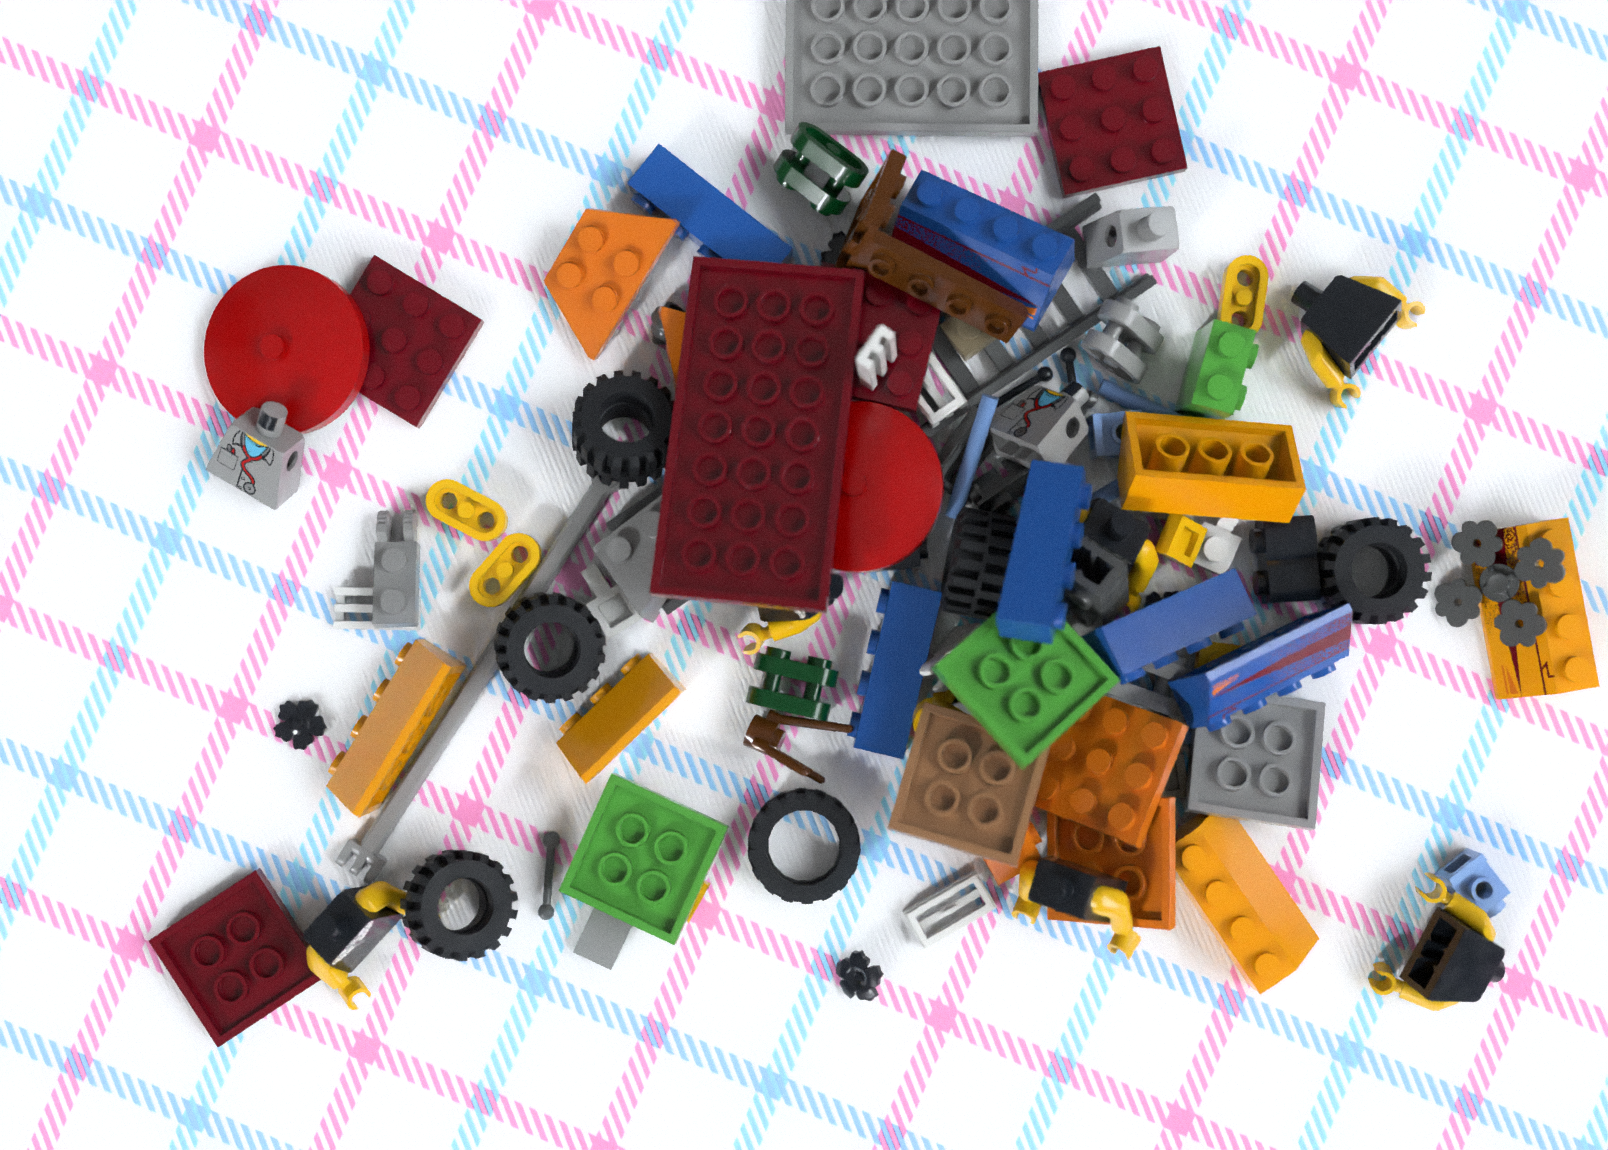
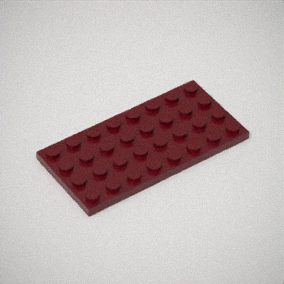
M693 256L649 589L651 596L828 613L856 364L855 358L857 355L865 284V270Z

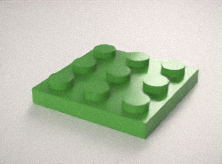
M996 611L932 668V671L1021 769H1024L1112 689L1120 679L1067 621L1063 630L1056 629L1052 645L1000 636L996 621Z
M611 773L558 891L663 941L676 945L729 825L617 773Z

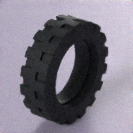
M795 788V790L779 793L762 806L752 822L748 835L747 851L754 876L757 880H760L769 893L781 897V900L792 903L794 901L801 902V904H813V901H824L833 897L832 894L838 890L841 891L848 884V880L857 869L861 845L855 820L840 800L822 790ZM795 811H813L824 816L835 827L839 837V853L834 865L824 875L813 880H795L784 875L774 865L769 854V837L773 827L785 815Z

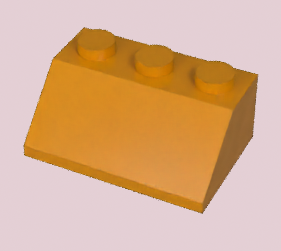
M637 653L620 669L625 677L614 687L607 682L589 699L594 706L583 717L576 712L559 728L563 736L556 744L586 784L596 777L687 689L653 653H648L644 658Z

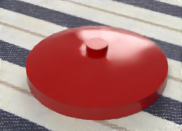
M276 265L262 268L248 274L235 283L215 307L208 323L204 341V362L209 383L219 402L235 419L252 407L261 409L265 402H277L288 410L285 424L302 433V435L327 426L348 409L363 385L369 364L370 344L368 330L364 317L352 296L340 284L328 276L295 265Z
M851 401L832 568L837 571L869 573L883 570L903 561L914 553L928 538L942 508L944 478L941 463L933 444L913 420L900 411L883 404L868 401Z

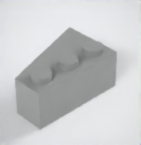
M662 495L592 547L637 613L652 623L661 613L659 610L667 600V598L653 597L649 594Z

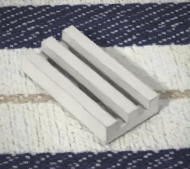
M882 324L876 328L855 358L860 383L872 391L877 386L876 373L883 377L887 372L886 360L893 363L897 357L895 333Z
M931 352L928 365L953 398L947 404L928 376H925L923 387L939 410L934 413L922 395L920 396L918 409L930 426L935 428L940 424L941 420L944 418L948 419L954 415L953 412L957 409L967 406L968 402Z
M334 587L336 604L333 606V612L336 613L333 629L421 630V588H419L418 627L375 628L372 625V621H346V612L372 613L373 604H346V596H373V587Z
M973 869L902 912L925 950L996 909L997 906L977 871ZM974 883L976 888L919 921L915 918V916ZM980 896L984 900V903L926 936L923 932L925 928Z

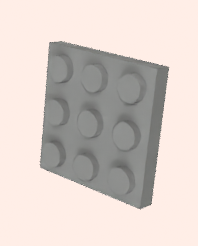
M1271 694L1265 697L1268 703L1266 706L1248 714H1243L1242 710H1239L1230 715L1233 722L1225 727L1212 732H1208L1206 727L1192 729L1184 803L1185 812L1308 831L1316 829L1326 703L1285 696L1278 697V695Z

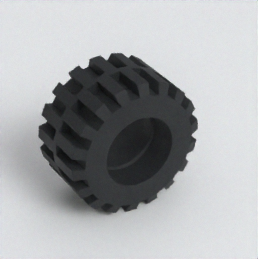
M623 370L614 371L613 378L609 379L606 374L597 377L596 386L589 382L583 388V397L578 396L574 404L572 447L573 451H576V460L580 466L587 464L586 473L593 479L598 474L602 476L601 483L610 486L612 481L620 482L619 488L628 489L629 482H636L637 487L645 486L647 484V477L650 476L654 481L662 476L663 468L666 467L674 400L670 401L671 391L666 386L659 389L658 379L652 376L647 380L642 379V372L632 370V376H624ZM627 417L641 422L650 433L638 441L621 442L608 436L602 427L613 419Z
M963 506L957 514L953 525L944 566L940 600L943 612L987 620L998 610L1017 527L1015 516Z
M1379 517L1348 521L1345 525H1339L1330 530L1331 535L1323 537L1318 543L1322 549L1320 552H1317L1321 579V597H1324L1326 600L1322 605L1328 609L1349 603L1353 610L1352 621L1355 624H1387V622H1396L1403 619V613H1413L1419 607L1415 600L1425 599L1429 591L1422 587L1423 582H1428L1432 579V572H1425V564L1432 562L1430 554H1421L1420 548L1425 546L1421 537L1412 538L1410 535L1414 530L1407 525L1398 526V520L1391 518L1380 519ZM1365 546H1371L1378 550L1384 556L1388 565L1387 582L1384 588L1372 597L1362 593L1355 585L1352 577L1353 560L1357 553Z
M540 592L534 593L535 596L530 598L525 596L518 600V604L515 607L508 608L504 613L505 618L502 623H498L496 628L497 637L494 639V650L498 667L511 686L518 693L526 695L528 699L536 702L540 699L546 703H556L557 699H563L564 701L574 699V693L578 691L584 693L589 689L587 684L592 678L596 681L600 674L598 667L600 663L604 664L606 654L603 653V646L606 645L605 636L600 631L601 625L584 605L561 593L553 592L552 594ZM556 622L562 624L571 632L574 639V648L569 660L560 668L551 671H541L534 668L527 661L524 652L528 635L532 630L544 623Z
M444 850L440 855L432 854L425 858L426 863L423 866L417 865L411 871L415 876L412 881L406 880L403 886V890H407L406 899H400V908L405 910L406 915L401 917L403 925L411 931L408 935L414 942L419 943L422 949L448 960L468 961L470 957L479 959L486 956L485 951L487 949L495 951L501 946L498 939L501 936L508 937L512 931V928L507 926L509 919L516 920L518 910L512 909V902L518 901L517 891L510 889V885L514 881L510 874L503 873V865L498 861L489 859L490 856L467 850ZM458 879H467L474 884L478 891L479 908L476 916L467 926L458 930H450L443 925L439 917V899L444 889L450 883Z

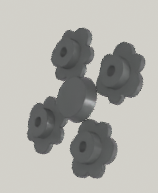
M1471 520L1464 522L1461 527L1462 532H1458L1452 537L1451 545L1455 551L1461 553L1460 560L1464 564L1469 565L1475 562L1478 566L1487 568L1480 576V588L1474 585L1467 586L1466 581L1462 578L1454 579L1451 584L1443 583L1438 585L1434 591L1435 599L1439 602L1435 606L1436 614L1441 617L1446 616L1447 622L1453 627L1464 626L1468 619L1479 617L1481 611L1478 604L1482 601L1484 594L1492 601L1504 602L1501 607L1502 614L1494 619L1495 627L1501 630L1500 640L1502 643L1509 647L1516 646L1519 643L1525 647L1534 645L1536 636L1546 631L1547 621L1543 616L1537 614L1538 608L1534 603L1527 602L1522 605L1520 601L1511 598L1517 593L1520 580H1531V584L1535 588H1543L1548 582L1558 583L1562 581L1566 574L1565 568L1561 564L1565 559L1564 552L1558 548L1553 549L1552 543L1548 539L1537 538L1531 542L1530 547L1525 546L1518 550L1517 557L1520 562L1516 564L1515 570L1504 564L1492 565L1496 560L1495 552L1500 551L1503 547L1502 539L1496 536L1497 526L1490 520H1483L1479 523ZM1477 539L1481 541V546L1477 545ZM1539 560L1544 562L1543 567L1539 565ZM1458 598L1462 601L1461 605L1457 603ZM1519 620L1523 621V627L1518 624Z

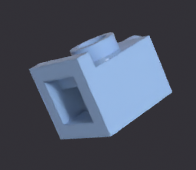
M1139 409V410H1130V411H1132V412H1142V409ZM1125 411L1096 413L1086 418L1089 427L1087 434L1090 460L1119 457L1121 439L1117 437L1116 429L1119 425L1123 424Z
M1466 848L1434 874L1445 883L1449 893H1459L1483 909L1489 918L1494 917L1505 908L1506 903L1502 899L1511 892L1486 862L1487 859L1482 853ZM1483 882L1486 887L1476 894V886Z

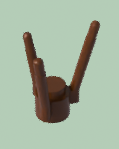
M769 710L766 718L756 714L746 731L743 745L770 756L802 776L809 777L819 784L825 782V777L780 750L786 737V731L780 729V725L833 732H853V726L849 724L787 716L773 710Z

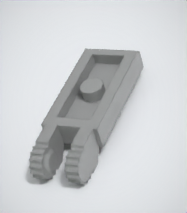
M416 510L404 511L402 518L404 541L391 542L392 518L389 511H378L376 524L378 542H375L372 611V625L375 628L418 627L420 545L417 542L418 521Z

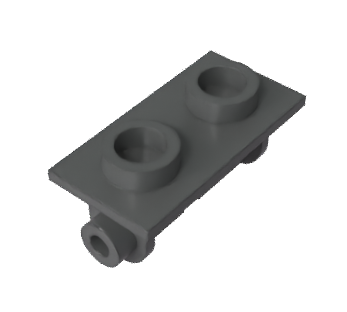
M1005 459L1001 464L1009 475L1002 478L995 467H993L973 481L968 498L974 505L977 504L980 510L1005 514L1012 508L1015 500L1024 495L1030 468Z

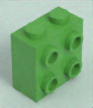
M1217 319L1212 320L1195 333L1174 411L1185 416L1225 419L1234 415L1235 410L1240 411L1247 394V386L1242 385L1246 368L1251 369L1258 354L1259 345L1253 343L1257 330Z

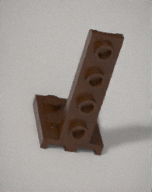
M891 149L858 204L834 267L847 269L857 267L865 270V272L913 297L948 313L992 337L1008 343L1027 319L1028 309L1024 304L879 230V228L885 229L896 207L890 203L891 198L896 200L907 179V176L901 174L907 156Z

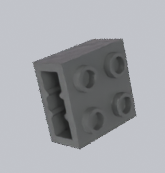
M1083 537L1081 548L1073 549L1070 562L1076 563L1075 579L1072 589H1064L1062 602L1067 603V609L1070 610L1071 616L1081 625L1088 628L1093 625L1099 628L1113 622L1129 602L1127 564Z

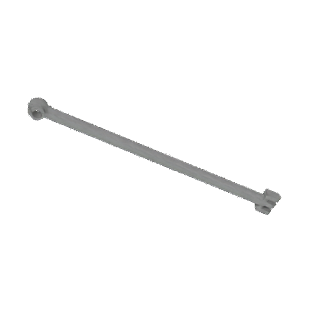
M599 474L594 479L591 477L592 483L512 608L518 604V600L525 596L530 598L535 596L534 593H546L609 494L616 493L621 489L619 488L620 482L612 481L611 485L607 486L601 483ZM497 631L363 840L359 841L355 837L349 838L336 858L335 863L343 867L349 861L352 854L357 856L349 870L355 876L361 872L366 863L371 865L370 870H368L363 879L367 884L370 885L375 881L388 861L386 857L379 853L496 672L498 664L495 659L494 639L497 637Z

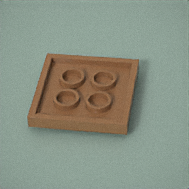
M924 702L887 827L888 830L1017 868L1051 745L1027 767L1021 769L973 715Z

